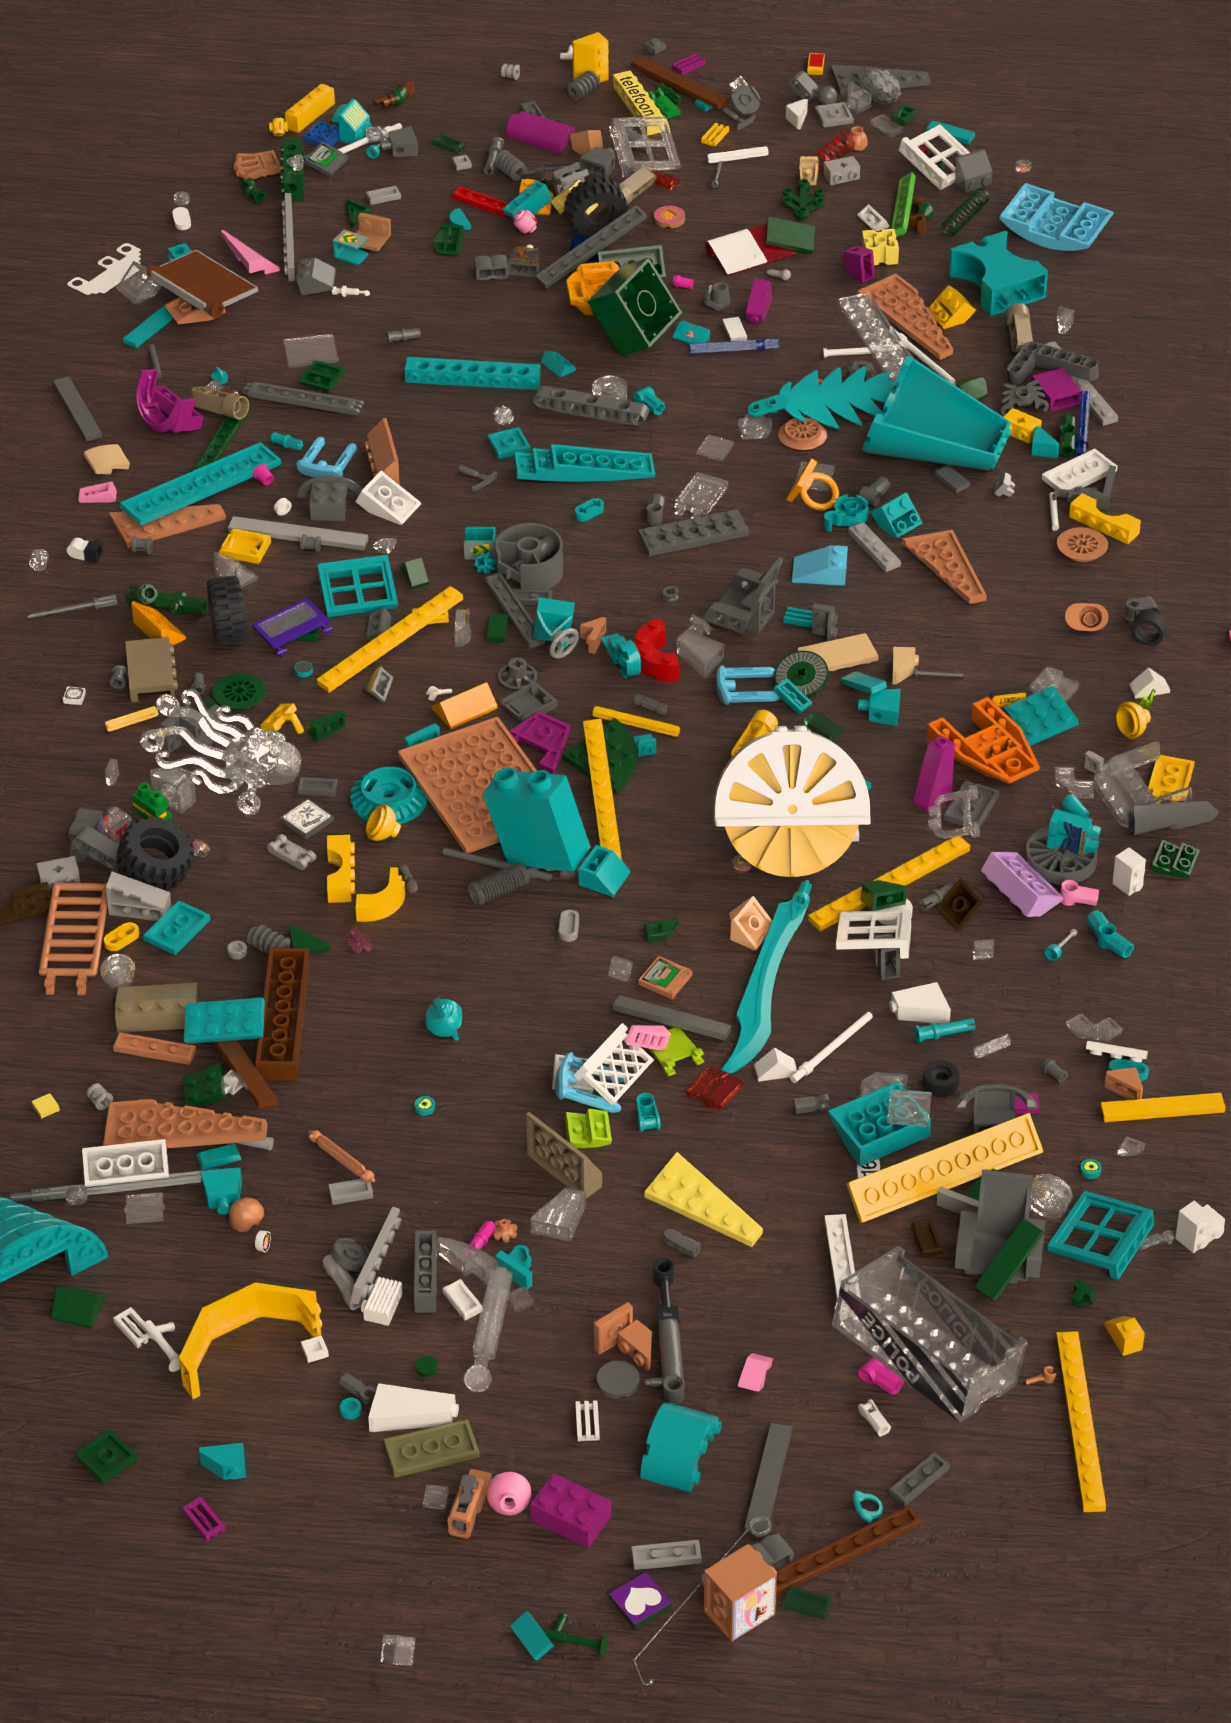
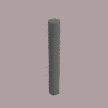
M151 344L148 348L153 369L159 371L157 379H161L162 373L156 349Z

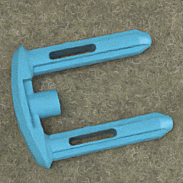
M318 437L304 457L297 461L296 467L300 473L312 478L328 475L342 477L343 470L357 451V446L354 443L349 444L334 466L327 465L323 460H320L317 464H312L325 444V439Z
M721 665L717 670L716 691L720 701L725 706H728L729 703L775 702L780 700L781 698L774 691L729 692L735 691V680H725L728 678L774 676L775 669L772 667L725 668L724 665Z
M573 1052L567 1053L556 1075L555 1090L557 1097L560 1100L567 1098L611 1113L620 1112L621 1106L617 1102L611 1105L603 1097L568 1087L567 1083L573 1085L577 1083V1079L573 1076L576 1072L569 1071L570 1067L579 1070L587 1060L575 1057ZM603 1066V1070L610 1071L609 1067ZM605 1076V1079L612 1080V1077ZM617 1077L618 1083L624 1082V1078Z

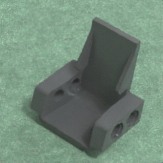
M779 557L764 574L740 568L735 574L728 591L719 602H713L703 620L742 634L745 630L759 634L775 613V590L779 581L776 577L783 558Z
M982 1170L978 1212L961 1211L955 1258L956 1269H965V1274L974 1275L975 1279H980L1023 1219L1045 1231L1046 1220L1029 1218L1033 1175ZM1044 1234L1009 1283L1017 1284L1018 1281H1028L1029 1277L1040 1278Z

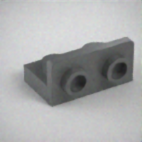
M814 603L812 609L813 635L825 636L827 641H832L833 638H836L838 629L835 628V625L837 624L838 615L835 614V607Z

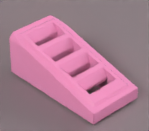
M113 482L84 487L79 490L78 500L80 503L116 502L117 491Z
M632 1025L625 1043L632 1046L665 1050L671 1034L664 1026Z

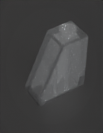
M686 630L677 638V653L704 678H707L724 658V644L689 630Z
M567 1187L531 1217V1233L571 1242L586 1207V1192Z

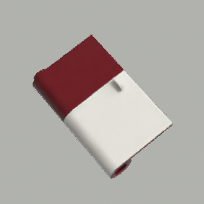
M767 223L705 242L707 254L710 257L716 256L727 276L796 255L795 250L765 244Z

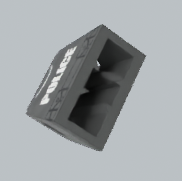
M893 934L874 936V939L894 938ZM873 948V960L880 979L900 978V948Z

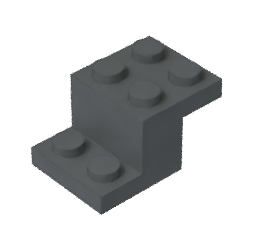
M186 704L160 723L163 750L168 754L181 745L199 754L224 735L221 707L216 704L203 714Z

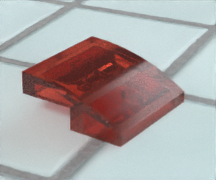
M708 1066L685 1092L689 1098L703 1100L707 1107L722 1109L744 1083L730 1073Z

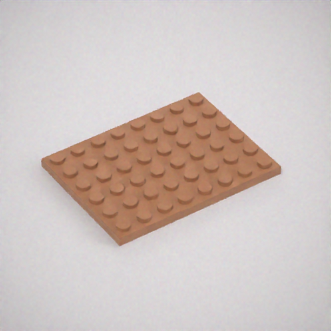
M498 716L398 751V757L414 777L422 792L465 853H471L500 842L483 796V792L493 780L494 774L505 767H512L516 771H537Z

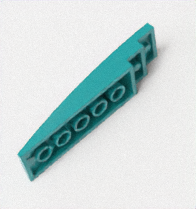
M551 444L550 450L533 448L532 453H514L517 479L589 482L655 478L651 453Z

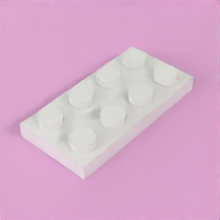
M1093 449L1043 473L1042 480L1054 490L1066 489L1075 491L1076 487L1082 486L1083 488L1106 477L1109 465L1116 466L1117 471V465L1099 451Z

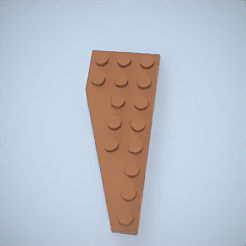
M897 274L857 291V296L939 360L953 354V347L948 339L943 336L941 328L937 326V322L928 307H925L924 301L919 297L917 289Z
M152 1099L110 1102L103 1146L165 1139L166 1148L266 1140L268 1125L266 1119L249 1116L234 1117L231 1113L217 1114L214 1110L186 1105L184 1107H177L169 1102L160 1104Z

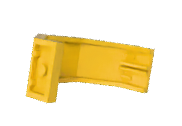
M253 1283L203 1307L179 1356L182 1385L191 1398L195 1399L200 1396L197 1369L211 1341L256 1318L268 1317L297 1321L304 1326L312 1338L321 1336L322 1322L319 1316L321 1309L316 1300V1291Z

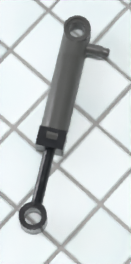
M659 1258L653 1265V1281L657 1286L661 1287L662 1307H657V1332L662 1378L645 1379V1386H663L664 1401L679 1405L685 1397V1382L683 1377L678 1306L671 1307L669 1286L674 1283V1263L671 1259Z

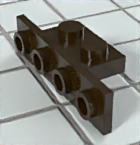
M48 882L11 891L12 905L0 908V926L48 913L51 900ZM69 891L59 893V897H71ZM57 905V910L74 905Z

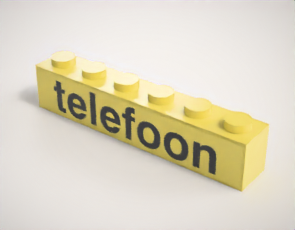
M631 71L613 74V88L646 135L665 132V116H662L659 108L655 106L654 101L650 99L648 93L643 89L642 84L637 81V77Z

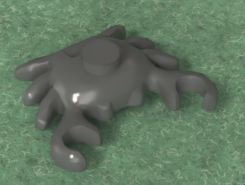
M1036 379L1027 383L1026 386L1019 387L1004 384L1008 390L1002 393L1003 396H1006L1002 403L1007 404L1002 407L1001 415L1004 417L1006 415L1005 412L1010 411L1014 408L1013 406L1024 407L1035 403L1036 409H1039V406H1045L1043 411L1047 412L1049 409L1048 402L1039 398H1045V394L1039 392L1043 390V387L1036 386L1039 380Z

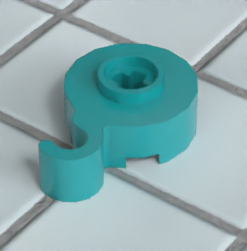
M848 494L838 497L835 500L834 511H828L824 514V529L831 532L832 524L852 527L862 522L865 523L869 514L868 501L859 495L848 497Z
M623 636L609 639L608 648L609 650L612 649L615 661L619 660L621 669L618 670L621 676L628 678L639 675L641 672V658L633 641H626Z

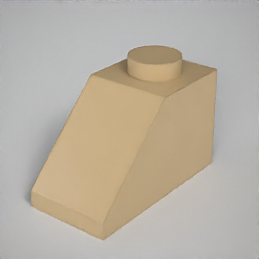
M893 647L892 684L896 685L914 674L915 666H918L919 655H915V647Z

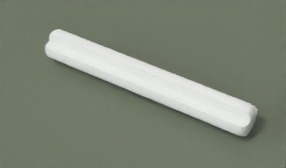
M765 146L707 155L708 163H717L719 161L724 162L767 156L768 148Z

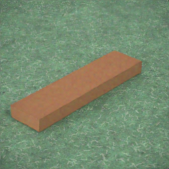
M119 1032L113 1045V1050L120 1053L190 1065L196 1052V1046Z

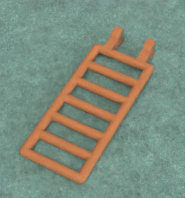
M55 883L53 885L38 970L39 975L46 976L44 983L46 995H54L56 976H78L76 981V987H78L77 995H86L87 977L97 975L108 907L107 883ZM60 891H102V896L59 897ZM57 905H100L99 911H57ZM55 919H98L97 926L54 925ZM95 933V940L52 939V934ZM50 947L93 948L92 954H49ZM48 961L91 962L90 969L47 968Z

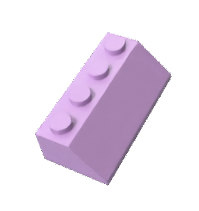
M991 852L981 870L987 876L986 878L993 882L1000 892L1010 898V902L1017 905L1022 910V914L1027 917L1042 916L1064 898L1017 852Z

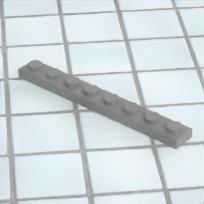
M285 193V200H282L285 275H288L289 281H295L291 193Z
M1055 341L1045 344L1061 349ZM1069 375L1081 390V401L1102 426L1118 422V415L1088 380Z

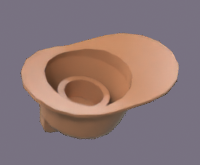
M1094 603L1073 604L1065 612L1066 623L1069 627L1079 631L1092 632L1105 627L1109 617L1107 610L1103 606Z

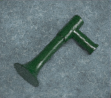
M564 1613L559 1614L554 1630H544V1633L552 1641L594 1648L600 1653L602 1658L606 1654L608 1634H605L602 1638L593 1639L562 1632L569 1619Z

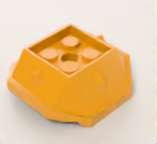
M613 261L580 264L577 271L567 279L570 304L576 306L585 315H593L587 301L619 269L618 265Z

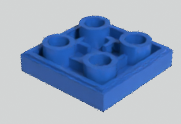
M318 121L303 136V141L317 146L321 142L333 146L340 140L339 126Z

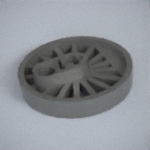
M1049 826L1036 831L1028 839L1024 860L1048 883L1062 885L1065 880H1073L1079 883L1090 877L1097 867V851L1096 853L1086 851L1084 856H1081L1078 853H1073L1068 849L1057 846L1054 849L1046 848Z

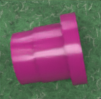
M265 464L257 466L253 471V477L264 485H269L274 480V476Z

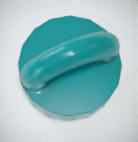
M215 367L214 372L211 374V381L213 384L223 385L228 381V375L219 367Z

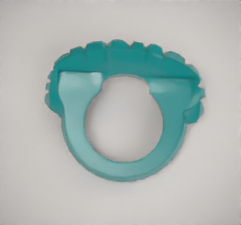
M857 1490L853 1492L855 1511L865 1523H871L872 1519H877L881 1516L883 1505L876 1496L864 1494ZM865 1499L873 1500L877 1503L878 1510L871 1512L863 1509L860 1502Z

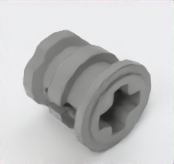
M502 65V77L505 78L507 76L508 78H514V80L519 78V65Z
M99 1083L93 1084L86 1092V1095L98 1110H104L113 1101L112 1094L108 1093Z

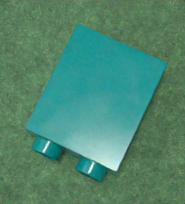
M512 767L502 768L494 774V778L484 790L483 796L507 863L516 864L520 862L525 867L574 872L591 847L566 775L549 774L545 770L535 772L516 771Z

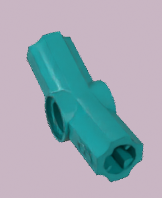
M1098 910L1092 911L1087 916L1086 921L1097 937L1098 946L1102 949H1111L1122 958L1126 959L1134 950V944L1116 933V927L1107 921L1102 912Z

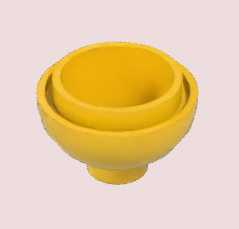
M1134 702L1122 703L1118 707L1116 714L1119 730L1129 739L1141 736L1151 719L1149 711Z
M382 804L373 810L366 825L367 837L370 840L381 841L389 836H397L401 825L396 822V816L392 808Z

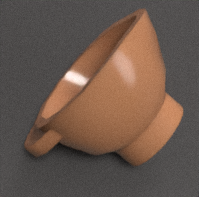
M852 127L849 134L855 141L853 149L862 151L868 145L867 136L863 132L862 127ZM847 135L846 140L849 142L850 148H852L853 142Z

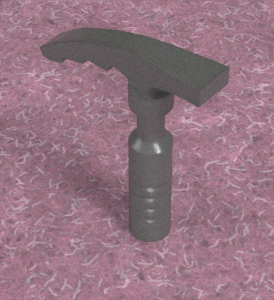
M728 108L723 109L725 115L738 122L736 130L748 126L755 120L756 114H753L747 120H743Z
M462 465L459 467V472L481 479L480 484L478 483L471 487L472 491L487 486L498 477L497 471L487 476L485 474L481 475L477 471Z

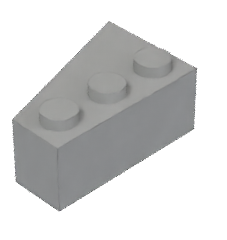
M111 872L106 885L109 915L158 921L171 908L170 892Z

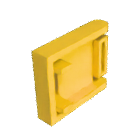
M232 529L222 544L219 555L225 558L259 564L271 544V536Z

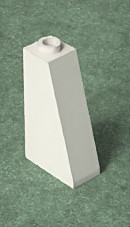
M378 1383L368 1417L369 1431L379 1432L427 1428L452 1423L453 1417L458 1416L459 1404H456L455 1395Z

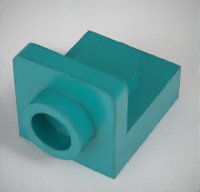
M651 734L633 737L638 757L656 754V739L652 738Z

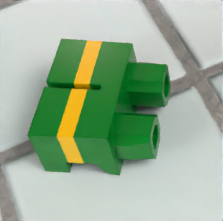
M146 782L137 787L138 792L132 795L135 813L144 819L146 817H153V819L161 817L165 821L172 819L171 813L166 810L169 806V801L163 798L161 792L153 791Z

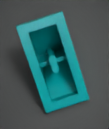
M1037 426L1032 443V455L1058 458L1059 443L1041 427Z

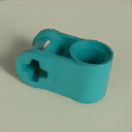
M649 1093L639 1094L636 1098V1115L639 1131L643 1132L646 1129L653 1128L660 1130V1117L654 1097Z

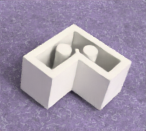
M1193 1201L1179 1211L1175 1238L1194 1253L1199 1249L1205 1248L1213 1239H1218L1222 1236L1225 1219L1209 1205L1201 1207L1197 1202Z

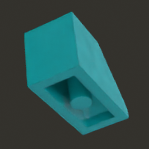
M243 1443L199 1448L201 1465L223 1480L246 1478Z

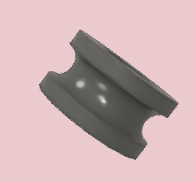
M667 586L662 591L663 599L667 602H675L679 598L678 589L674 586Z

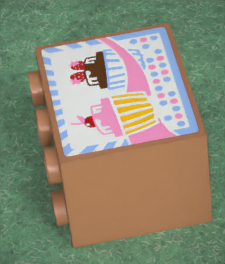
M747 1544L704 1571V1612L731 1642L775 1615L776 1570L763 1560L758 1550H754Z

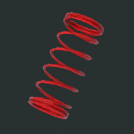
M841 132L813 156L817 154L818 158V154H821L825 161H830V158L823 153V150L826 149L830 156L828 146H832L833 149L835 147L833 142H837L838 148L844 152L841 155L838 150L840 154L838 159H840L854 148L855 141L849 133ZM841 134H846L851 138L853 142L852 148H850V144L845 138L840 137ZM840 138L846 140V142L849 145V149L845 148L841 144Z

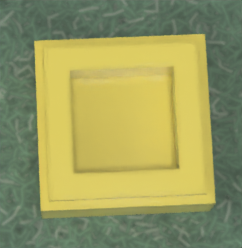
M50 1093L32 1101V1106L41 1119L60 1111L59 1105Z

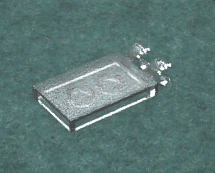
M697 472L675 500V508H677L675 515L682 516L686 509L693 513L691 519L700 517L702 514L707 515L728 488V481Z

